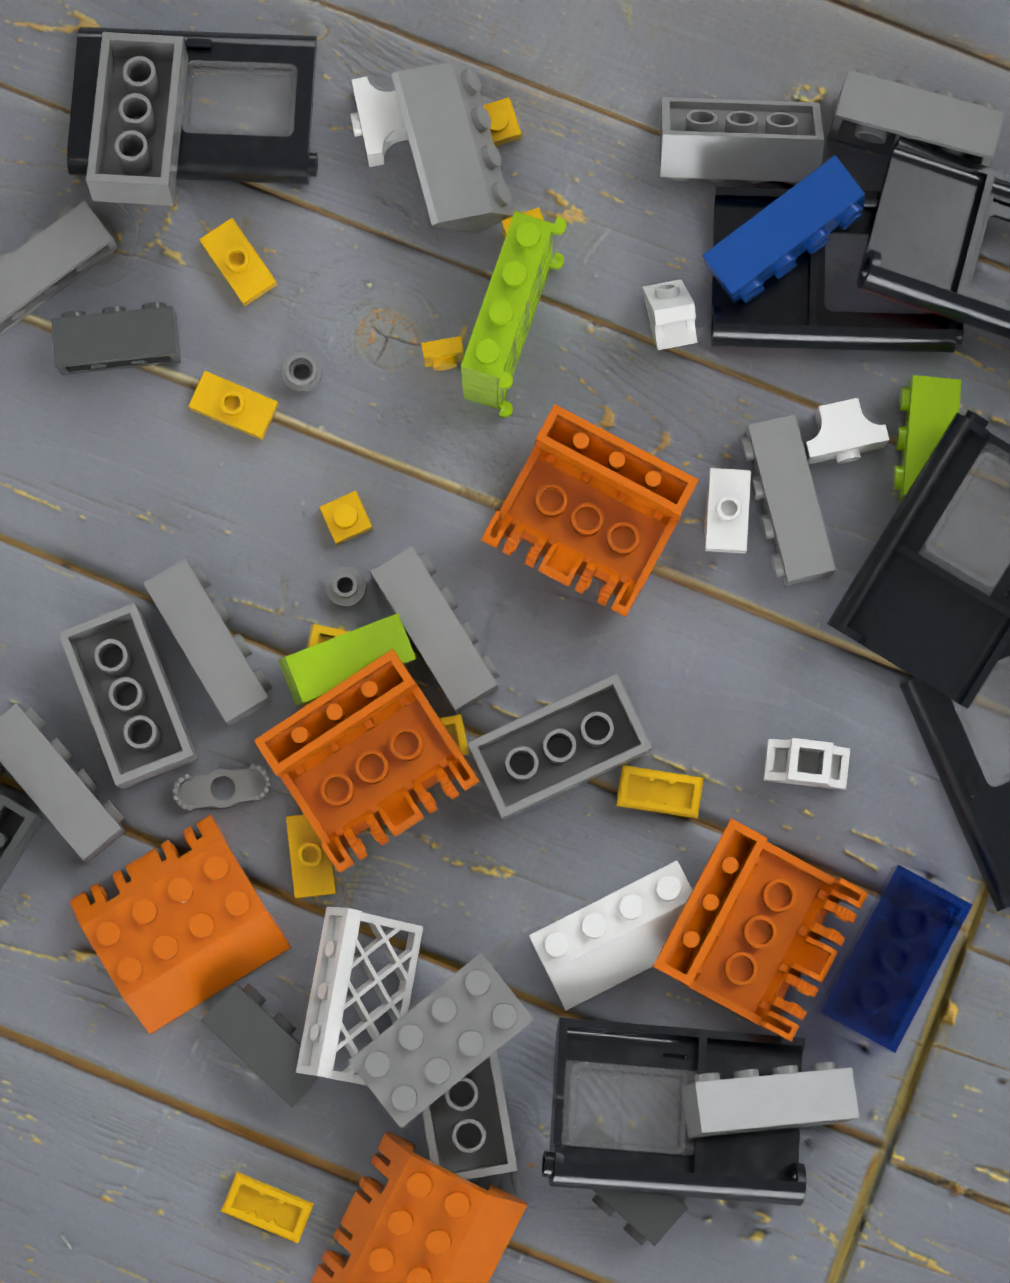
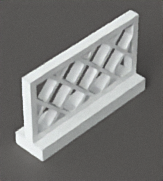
M326 907L296 1073L366 1085L359 1075L354 1074L356 1071L351 1065L342 1072L333 1070L336 1052L345 1045L352 1058L359 1052L352 1040L355 1036L366 1028L370 1037L374 1040L380 1035L373 1023L376 1019L387 1011L392 1024H394L408 1012L423 926L362 913V911L351 908ZM360 922L368 923L376 936V939L365 948H362L357 939ZM381 926L389 929L384 932ZM399 931L408 932L406 950L397 956L388 939ZM381 946L390 963L376 973L367 956ZM360 963L369 979L355 990L350 982L352 968ZM392 971H395L400 980L399 988L395 994L389 997L381 980ZM374 987L382 1004L368 1014L360 997ZM352 1004L361 1021L347 1032L342 1023L344 1010Z

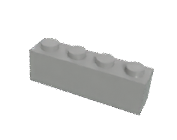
M85 201L79 205L71 204L57 215L56 222L46 229H36L26 237L25 244L13 253L9 251L0 256V336L118 249L113 237Z
M791 414L749 424L745 431V437L740 438L741 449L745 461H752L756 476L751 477L750 482L755 500L762 499L766 515L760 516L764 537L765 539L772 538L776 554L770 555L775 578L782 577L784 587L832 576L836 568L796 415Z
M411 546L370 571L373 580L394 614L399 613L406 634L455 714H458L498 689V685L494 680L500 676L497 668L488 655L481 658L473 646L479 642L476 634L467 620L461 624L457 620L452 610L458 606L447 587L444 586L438 589L431 576L437 572L425 552L417 555Z
M184 558L143 583L229 727L272 702L266 692L273 689L261 667L255 671L251 668L246 657L251 655L252 652L240 633L234 637L230 633L225 623L230 621L231 617L220 599L212 602L205 588L211 584L199 564L191 567Z
M16 703L0 716V762L79 857L89 863L126 832L125 828L120 824L125 817L110 799L105 803L99 799L94 793L99 786L84 768L77 772L68 762V759L73 755L61 740L56 737L51 741L41 730L47 724L35 709L30 706L25 710Z
M824 1062L811 1065L812 1071L798 1072L797 1065L773 1068V1075L759 1076L758 1069L736 1071L732 1079L720 1080L719 1073L695 1075L694 1083L681 1088L688 1138L839 1124L860 1118L852 1067L837 1069L836 1062Z

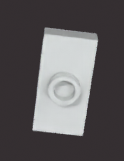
M367 77L352 79L358 111L350 113L355 137L363 136L369 167L384 165L387 150L397 142L409 140L396 91H379L369 83Z
M682 279L643 286L644 301L649 316L652 339L657 349L662 350L698 343L695 328V306Z
M854 398L818 406L814 414L818 433L814 439L805 443L804 449L808 465L836 459L837 464H844L860 459V453L884 448L889 441L886 424L878 425L868 421L861 411L859 399Z
M710 468L705 504V551L746 554L751 470Z
M799 738L789 740L768 739L763 781L846 790L850 748L838 747L833 745L834 743Z

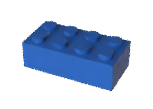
M834 155L703 254L705 265L734 304L741 299L746 304L764 291L765 288L762 285L770 277L775 275L777 279H780L797 266L795 261L803 252L807 250L811 255L830 241L828 238L830 232L839 225L845 230L863 216L861 211L865 203V193L837 156Z

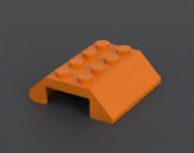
M554 404L535 438V446L500 511L496 510L481 541L497 549L505 537L508 538L502 552L509 556L516 551L521 540L529 543L532 547H530L525 557L526 561L524 564L533 568L540 556L544 557L538 571L567 587L571 585L576 575L580 576L574 590L581 594L589 588L593 580L592 578L599 580L605 585H603L598 594L597 602L606 606L612 594L617 597L611 610L627 617L678 524L699 479Z
M394 649L254 740L275 775L282 779L323 843L321 844L322 848L339 873L355 864L348 851L349 848H352L360 860L368 856L367 848L358 837L361 833L370 828L374 839L383 846L390 839L382 826L387 825L394 837H397L425 818L417 803L422 802L430 814L438 810L435 799L427 791L440 782L444 793L453 800L460 794L452 780L457 779L464 791L480 782Z
M211 814L196 822L202 838H198L191 826L183 830L184 839L192 849L183 856L179 857L180 853L175 845L167 840L161 844L167 859L163 860L158 850L154 848L125 866L131 881L128 882L120 869L112 874L113 881L120 891V894L109 900L106 890L96 883L90 887L95 903L92 902L85 891L69 900L80 927L125 1002L149 1034L154 1033L292 948L272 913L267 910L227 844L229 843Z
M731 818L657 956L653 967L737 1015L792 1042L800 1026L781 1016V1013L783 1011L803 1021L807 1012L798 1004L783 999L789 986L806 996H816L819 989L800 979L801 975L822 983L838 954L837 950L820 942V938L838 946H842L845 937L837 930L822 926L827 913L836 916L844 922L854 923L857 914L839 905V902L841 901L860 910L868 893L842 878L835 879L767 842V837Z
M385 1132L377 1147L382 1155L374 1153L370 1162L389 1180L386 1186H383V1184L372 1177H362L359 1187L363 1191H355L340 1221L343 1227H337L333 1234L335 1240L351 1255L346 1260L338 1252L325 1250L321 1259L326 1264H318L311 1282L488 1283L528 1203L493 1184L490 1185L487 1191L414 1153L416 1144L394 1133Z

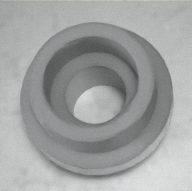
M294 353L282 365L283 381L288 388L295 392L311 391L321 380V365L317 358L310 353ZM299 367H306L310 372L307 378L298 379L295 377V371Z
M342 566L334 569L328 575L325 590L328 598L334 604L341 607H351L359 603L364 597L366 582L363 575L357 569ZM343 579L353 582V588L348 593H342L338 590V584Z

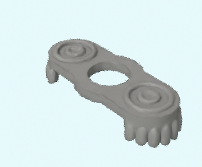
M252 764L250 768L237 770L218 768L204 775L189 776L185 774L183 777L178 778V782H175V788L172 792L175 794L173 798L176 800L177 805L189 811L207 807L227 809L240 802L259 801L261 798H264L270 791L271 782L269 781L270 776L265 769ZM228 777L234 782L235 791L229 799L219 800L213 796L211 787L217 778Z

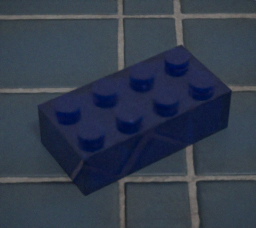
M899 864L892 867L816 1013L889 1053H896L973 904Z

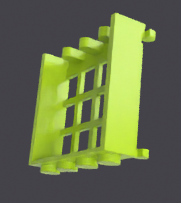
M514 212L461 364L463 399L500 410L499 417L509 418L513 414L512 404L505 401L508 390L513 385V376L550 269L559 270L564 266L562 254L555 252L552 259L553 234L562 235L567 229L565 219L557 216L554 224L521 212Z

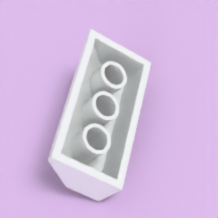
M677 860L528 936L565 1011L653 967L657 956L692 892V888Z

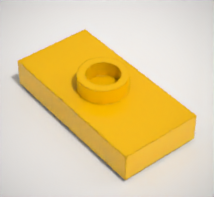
M230 218L199 239L201 245L244 307L278 285L233 218Z
M204 370L188 407L194 412L263 441L279 403Z
M622 765L616 807L698 819L704 778Z
M304 814L286 816L295 899L337 894L333 863L322 848L321 844L323 843Z
M238 1171L221 1212L299 1243L315 1203Z

